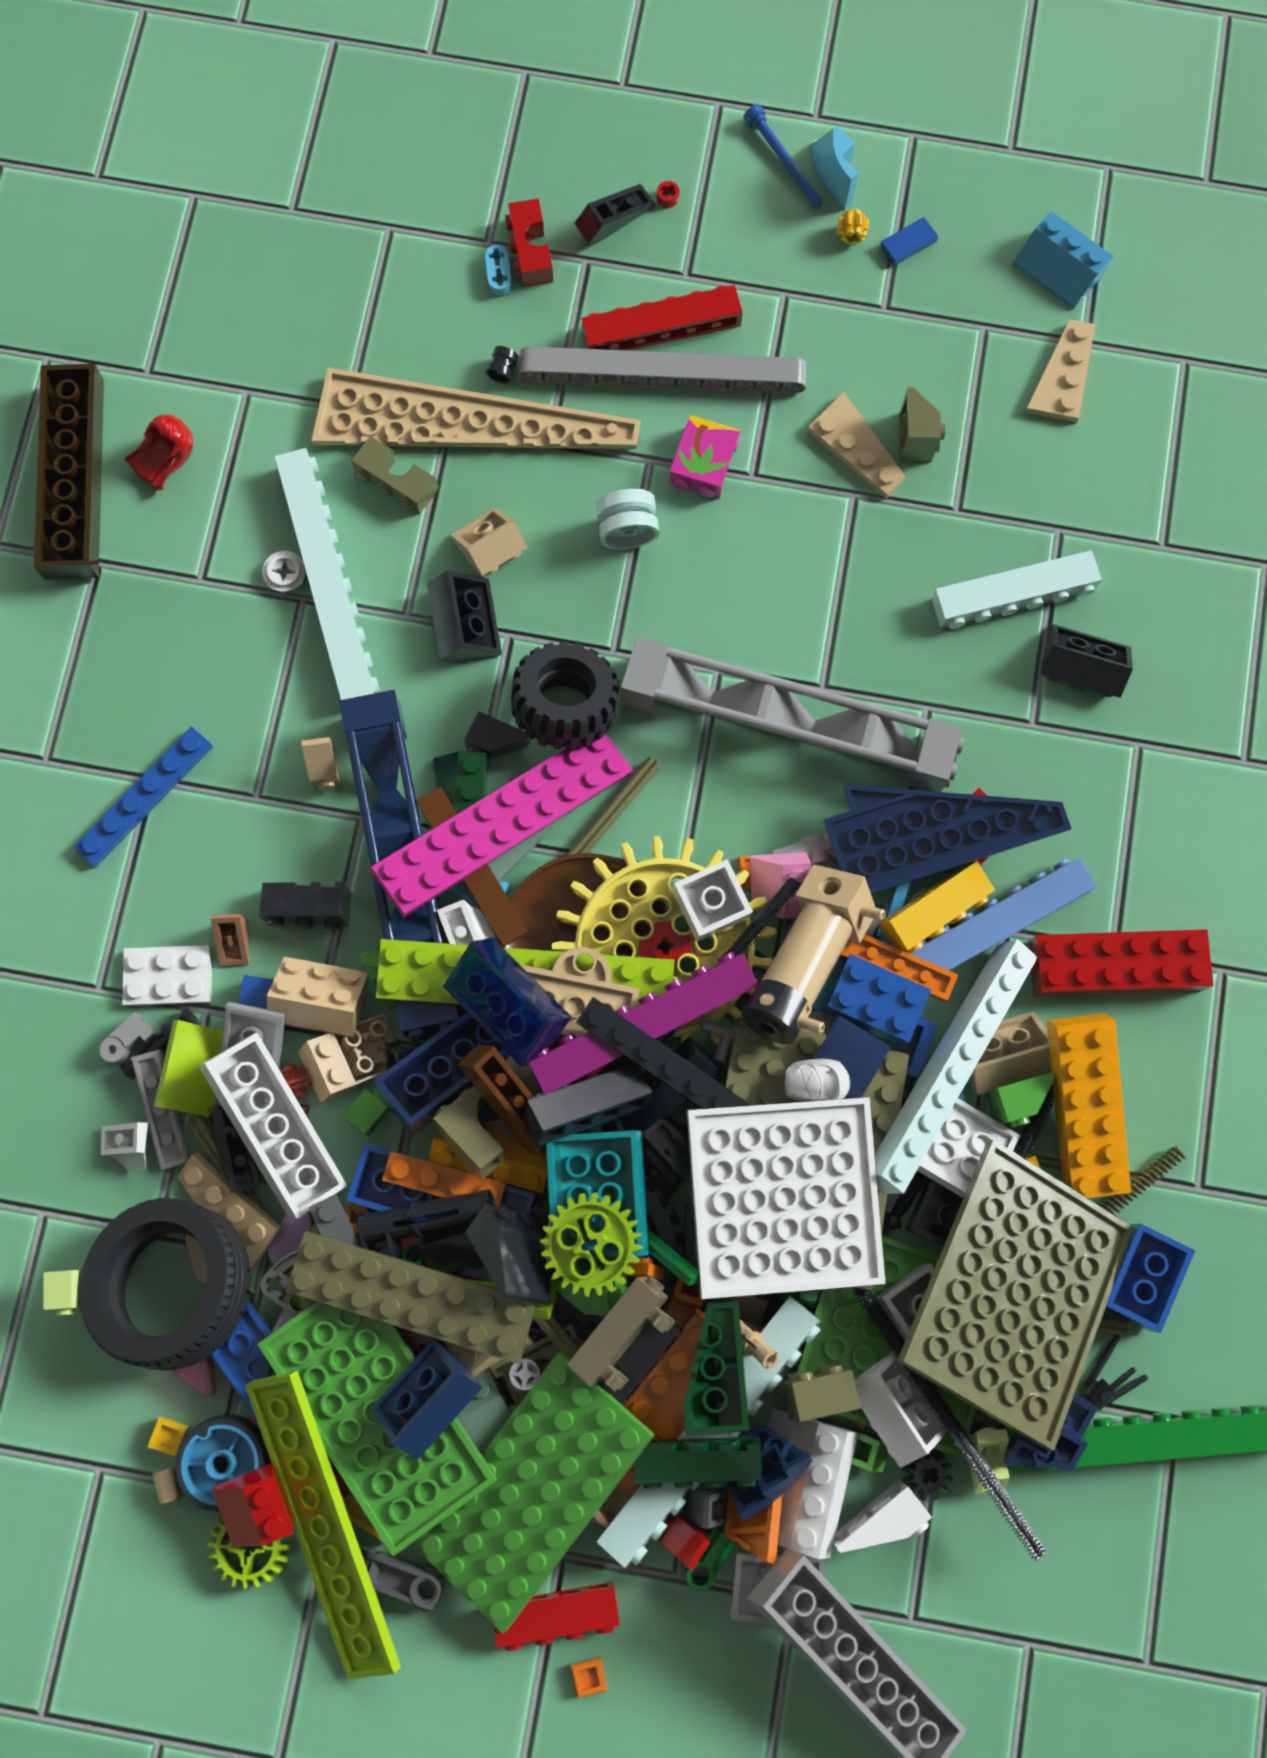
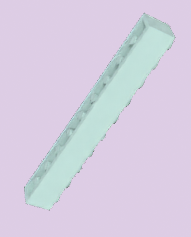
M306 448L275 456L341 700L378 693L380 688L377 678H371L369 669L374 668L370 653H364L362 644L367 643L362 627L357 628L355 619L360 618L356 603H350L348 596L353 593L349 578H343L341 571L346 569L342 553H336L335 546L339 545V540L335 529L330 530L328 521L333 520L328 504L323 505L321 497L326 496L322 481H317L315 473H319L315 456L310 457Z
M1018 939L997 944L875 1153L877 1189L883 1194L905 1192L1034 965L1037 956Z
M789 1296L760 1333L764 1337V1342L779 1354L777 1364L771 1369H766L753 1356L743 1355L747 1409L751 1417L763 1405L764 1402L760 1400L767 1390L772 1393L783 1378L779 1374L787 1365L791 1368L802 1354L798 1350L806 1341L810 1344L821 1330L817 1327L821 1321L793 1297ZM685 1429L678 1439L738 1437L741 1432L686 1435ZM693 1482V1487L675 1488L674 1483H662L661 1488L644 1489L642 1484L601 1535L597 1543L624 1568L631 1563L636 1566L648 1552L644 1548L651 1538L656 1541L666 1529L667 1525L664 1521L670 1513L675 1516L687 1501L683 1498L690 1488L695 1491L702 1482Z

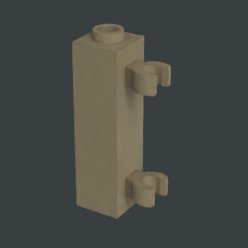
M646 1276L637 1277L567 1364L589 1387L599 1384L604 1379L612 1390H621L628 1382V1378L613 1366L649 1321L662 1333L664 1331L668 1332L675 1323L668 1314L660 1309L668 1296L662 1292L664 1287L651 1276L649 1278Z

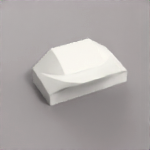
M465 900L437 910L450 944L489 946L495 939V935L480 909L470 906Z
M137 1122L102 1126L101 1156L115 1158L126 1170L147 1169L145 1149L148 1123Z

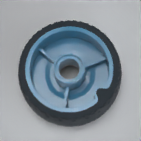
M233 1414L214 1416L198 1424L185 1437L177 1453L175 1465L176 1478L181 1491L193 1504L202 1509L220 1512L212 1487L272 1463L261 1430L251 1422L252 1420ZM219 1455H223L228 1459L229 1467L227 1471L218 1469L216 1460Z

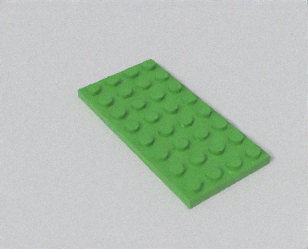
M316 1301L257 1344L277 1375L298 1371L326 1453L392 1556L399 1553L497 1480L457 1417L418 1460L392 1444L371 1407L417 1357L397 1326Z
M562 1351L556 1354L533 1385V1388L530 1389L483 1452L482 1457L497 1480L424 1533L414 1545L502 1634L510 1628L655 1435L599 1384L589 1387L567 1365L571 1359Z

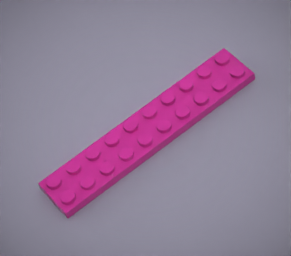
M606 733L600 740L596 741L594 739L593 744L583 747V745H579L578 749L569 750V747L373 865L370 871L404 918L485 865L496 860L631 775L633 769Z

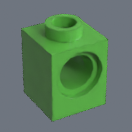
M365 1088L342 1116L362 1133L369 1136L389 1113L390 1109L376 1093V1089L371 1093Z

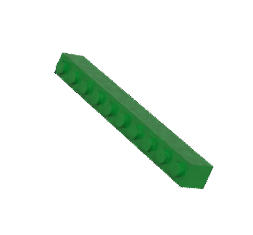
M1259 1405L1240 1406L1241 1411L1230 1412L1228 1407L1211 1408V1414L1203 1415L1200 1414V1410L1181 1411L1182 1416L1171 1417V1413L1163 1412L1153 1413L1152 1419L1141 1420V1415L1122 1416V1422H1112L1111 1418L1093 1419V1424H1089L1083 1434L1088 1445L1075 1468L1267 1451V1409L1259 1410ZM1005 1426L1004 1429H1006L1007 1436L1009 1440L1006 1448L1007 1451L1014 1430ZM1030 1465L1007 1466L1009 1474L1057 1469L1056 1467H1048L1046 1469L1035 1468Z

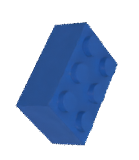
M850 954L845 960L823 1012L835 1018L841 1016L864 1031L904 1048L912 1038L931 989Z
M1141 1223L1130 1224L1134 1230L1105 1310L1149 1332L1161 1333L1195 1250Z

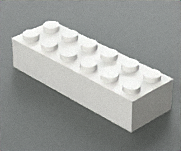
M258 1033L246 1037L199 1065L200 1070L288 1218H299L310 1211V1206L336 1194L347 1186Z

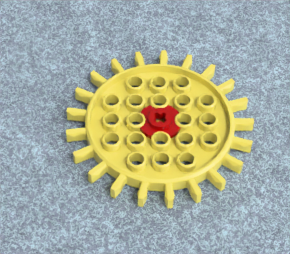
M654 836L651 845L653 859L637 863L627 842L621 844V854L627 867L615 874L608 870L603 861L596 858L593 861L595 871L604 879V882L595 892H591L583 884L573 881L570 886L571 890L577 896L585 899L587 904L581 916L569 911L558 910L556 917L563 923L577 926L576 941L552 943V951L566 952L573 948L586 947L599 952L601 955L617 956V947L625 944L632 949L633 954L631 957L675 960L673 981L680 978L683 983L693 977L691 973H685L680 969L679 963L682 959H692L696 966L695 970L704 965H707L708 969L713 968L718 962L717 959L730 949L738 937L749 927L751 921L748 918L708 936L713 941V948L708 951L699 948L691 929L685 933L679 932L675 928V921L685 917L670 887V882L676 878L685 879L720 863L723 852L717 850L711 856L706 868L691 863L690 856L693 851V839L687 838L682 846L680 860L663 859L662 841L660 836ZM746 870L735 875L740 886L744 884L749 875ZM633 883H641L645 886L646 892L644 895L637 897L631 894L629 888ZM765 897L755 898L749 902V905L753 912L758 911L766 905L767 900ZM662 900L667 903L668 911L662 915L656 914L652 909V904L655 901ZM615 905H624L628 910V915L622 919L615 918L611 912ZM640 922L648 924L651 930L650 934L645 937L638 936L634 932L635 925ZM598 927H606L610 932V937L605 941H598L593 935L594 930ZM765 927L766 930L762 929L764 932H760L762 935L758 934L759 938H755L757 940H768L776 936V928ZM663 941L666 942L667 946H672L667 955L663 954L662 950L657 949ZM751 943L752 946L749 945L750 949L746 948L747 952L744 951V956L751 970L753 967L768 970L773 959L754 956L755 943ZM753 988V989H751V990H749V991H747V992H745V993H747V994H749V995H752V993H753V991L755 990V988ZM741 995L683 1024V1027L680 1026L681 1030L678 1029L679 1032H676L677 1035L673 1034L674 1038L680 1037L681 1042H683L686 1038L690 1037V1034L701 1031L700 1024L703 1019L715 1023L726 1013L736 1022L738 1016L742 1017L741 1011L735 1006ZM709 1033L711 1041L718 1047L721 1037Z

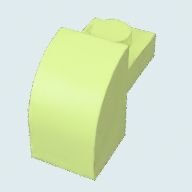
M988 1427L976 1431L975 1434H969L968 1437L971 1438L970 1440L978 1448L979 1453L982 1454V1457L985 1458L984 1460L989 1464L988 1467L992 1468L991 1471H994L993 1474H996L995 1477L998 1478V1481L1001 1482L1000 1484L1003 1485L1006 1491L1010 1479L1007 1465L1003 1462L1009 1442L1006 1429L996 1430L995 1428ZM974 1468L970 1469L975 1494L986 1493L988 1488L984 1490L986 1485L982 1486L984 1482H979L981 1478L977 1479L979 1475L975 1476L976 1471L972 1472Z

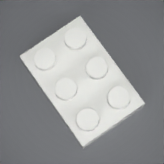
M210 945L124 948L122 1005L151 1006L211 1003L212 947Z

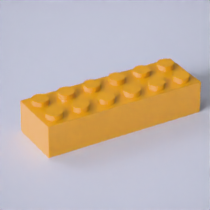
M1105 1013L1046 1020L1051 1072H1054L1055 1075L1052 1084L1062 1183L1086 1198L1131 1193L1116 1020Z

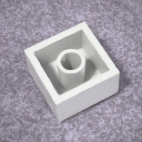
M728 859L674 883L672 888L696 942L748 919L753 913Z

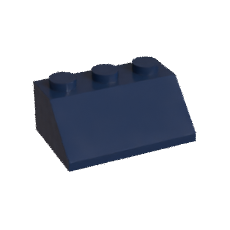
M433 1338L371 1408L392 1444L418 1460L482 1387L472 1372L443 1343Z

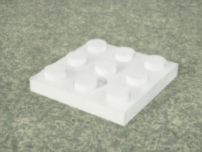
M957 1098L917 1171L964 1198L987 1140L994 1139L1013 1151L1020 1135Z

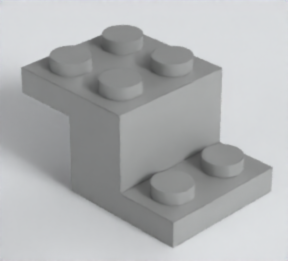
M777 1550L776 1561L784 1551ZM736 1552L730 1618L733 1621L771 1624L747 1599L773 1566L761 1561L755 1554ZM804 1555L824 1576L826 1558L816 1559Z

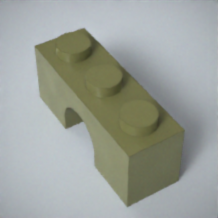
M371 436L351 460L355 470L354 474L361 481L373 483L380 493L386 497L393 496L408 511L413 509L421 514L439 490L436 478L415 464L403 475L389 473L390 468L395 463L393 451Z

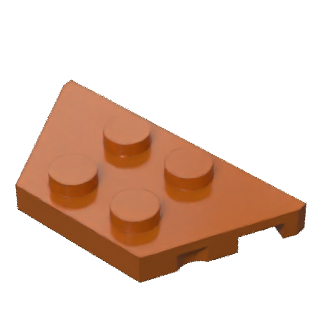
M729 1492L724 1535L740 1544L748 1552L758 1556L761 1561L770 1565H776L782 1495L746 1521L739 1515L731 1492Z

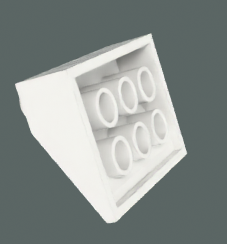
M772 1407L768 1427L773 1429L779 1436H784L790 1440L794 1446L802 1451H807L813 1460L803 1475L782 1495L778 1545L816 1559L830 1558L858 1432L814 1419L802 1422L791 1420L787 1411Z

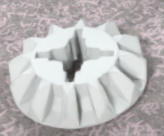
M279 551L272 554L265 561L262 569L265 583L272 590L283 594L286 591L294 592L299 585H303L305 575H307L302 558L291 551ZM285 564H287L288 570L292 574H287L283 581L281 574L278 572H282Z

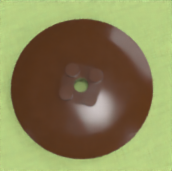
M580 853L557 858L539 867L520 884L510 900L526 926L528 934L502 948L552 951V943L559 941L575 942L577 926L563 923L556 917L558 910L569 911L581 916L587 904L585 899L577 896L571 890V884L575 881L583 884L591 892H595L604 882V879L594 869L593 861L596 858L603 861L612 874L627 867L626 862L602 854ZM633 883L629 888L631 894L637 897L644 895L646 892L645 886L641 883ZM662 900L655 901L652 904V909L656 914L662 915L668 911L665 902ZM615 905L611 910L612 915L617 919L625 918L628 915V910L624 905ZM640 922L634 927V932L640 937H645L651 932L649 925L644 922ZM598 927L594 930L593 935L598 941H605L610 937V932L606 927ZM663 941L657 949L662 950L663 954L667 955L672 946H667L666 942ZM625 944L618 946L616 949L617 956L631 957L633 954L631 947Z

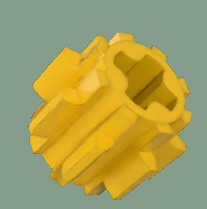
M859 209L843 211L842 217H838L837 236H841V241H844L847 245H857L859 242L864 241V237H867V230H869V218H865L864 212L862 213Z

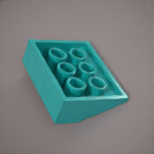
M642 1131L572 1134L547 1143L550 1215L560 1216L557 1209L558 1205H563L568 1209V1198H573L578 1204L579 1194H585L588 1201H590L592 1193H598L599 1202H601L605 1195H609V1205L612 1206L616 1201H621L619 1211L622 1212L628 1209L631 1211L626 1218L627 1221L637 1220L638 1222L631 1229L632 1232L642 1233V1236L634 1239V1243L643 1246V1249L634 1251L633 1255H648L649 1241ZM596 1214L592 1219V1227L598 1232L605 1228V1219L600 1214ZM580 1218L578 1223L587 1234L584 1221ZM569 1228L566 1230L564 1238L567 1244L573 1246L576 1244L578 1236L575 1230ZM589 1239V1243L586 1244L587 1250H594V1246L598 1244L597 1240ZM609 1243L606 1246V1256L608 1258L619 1256V1249L614 1243Z

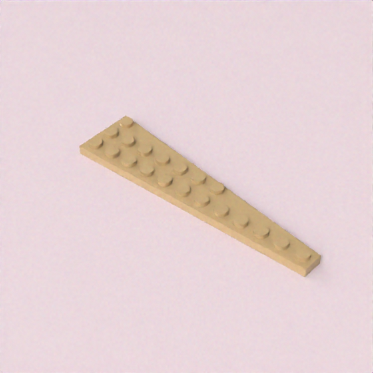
M327 368L311 441L313 445L363 446L371 436L385 446L636 449L641 420Z

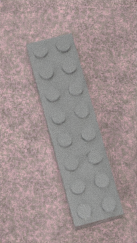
M786 1548L776 1561V1565L771 1567L747 1597L897 1758H948L967 1732V1729L804 1555Z

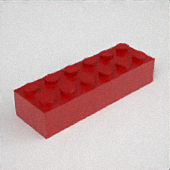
M1208 929L1036 935L1029 940V950L1037 956L1031 968L1033 997L1204 991L1214 986Z

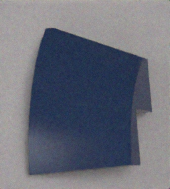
M838 1016L823 1043L814 1051L811 1059L839 1061L846 1069L850 1079V1089L843 1099L862 1098L891 1046L843 1017Z
M1074 1393L1054 1451L1046 1450L1014 1431L1003 1460L1004 1464L1012 1467L1014 1465H1030L1035 1468L1046 1469L1048 1467H1056L1062 1470H1073L1088 1445L1083 1434L1098 1408L1093 1403Z
M765 1424L741 1436H760L761 1480H755L756 1485L737 1486V1481H726L739 1515L744 1521L759 1513L783 1495L813 1462L807 1451H802L794 1446L790 1440L784 1436H779Z

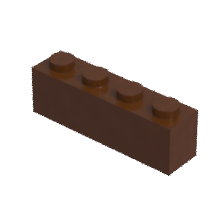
M478 1044L457 1065L524 1149L530 1154L545 1157L547 1154L546 1144L538 1145L524 1118L527 1100H530L533 1095L494 1046Z

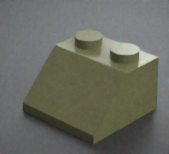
M908 387L899 412L900 462H932L935 452L940 450V440H944L945 423H941V413L915 388Z

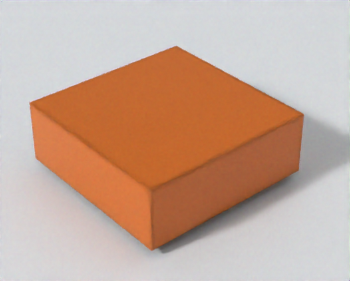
M601 1656L571 1663L570 1667L577 1698L608 1691Z

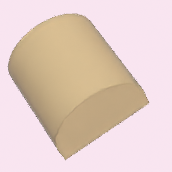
M175 1466L152 1474L159 1504L185 1496L178 1484Z

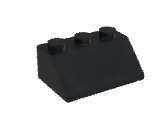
M447 570L427 583L440 660L462 663L502 655L488 578Z
M1052 624L1041 661V674L1052 681L1062 680L1069 682L1078 689L1089 688L1105 697L1116 696L1121 698L1133 670L1131 647Z

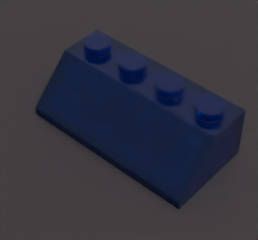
M493 937L471 941L443 985L448 993L520 1067L526 1066L551 1045L572 1018Z

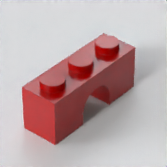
M539 198L508 203L509 214L504 216L507 231H512L513 237L509 238L511 253L517 254L518 259L513 261L516 277H521L523 287L554 282L548 244L536 246L529 243L533 238L544 236V223Z

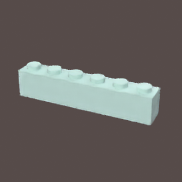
M1091 550L937 588L931 600L940 629L945 627L955 629L965 625V622L973 620L983 622L990 619L993 615L1001 614L1002 616H1008L1015 613L1017 609L1027 607L1028 610L1042 606L1045 602L1053 601V603H1060L1067 600L1069 596L1079 594V597L1090 595L1095 592L1102 579Z

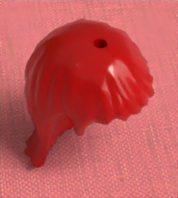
M169 414L156 416L150 421L143 434L145 438L140 446L130 455L125 456V461L135 474L157 491L163 490L168 476L188 460L194 445L193 435L189 427L180 418Z

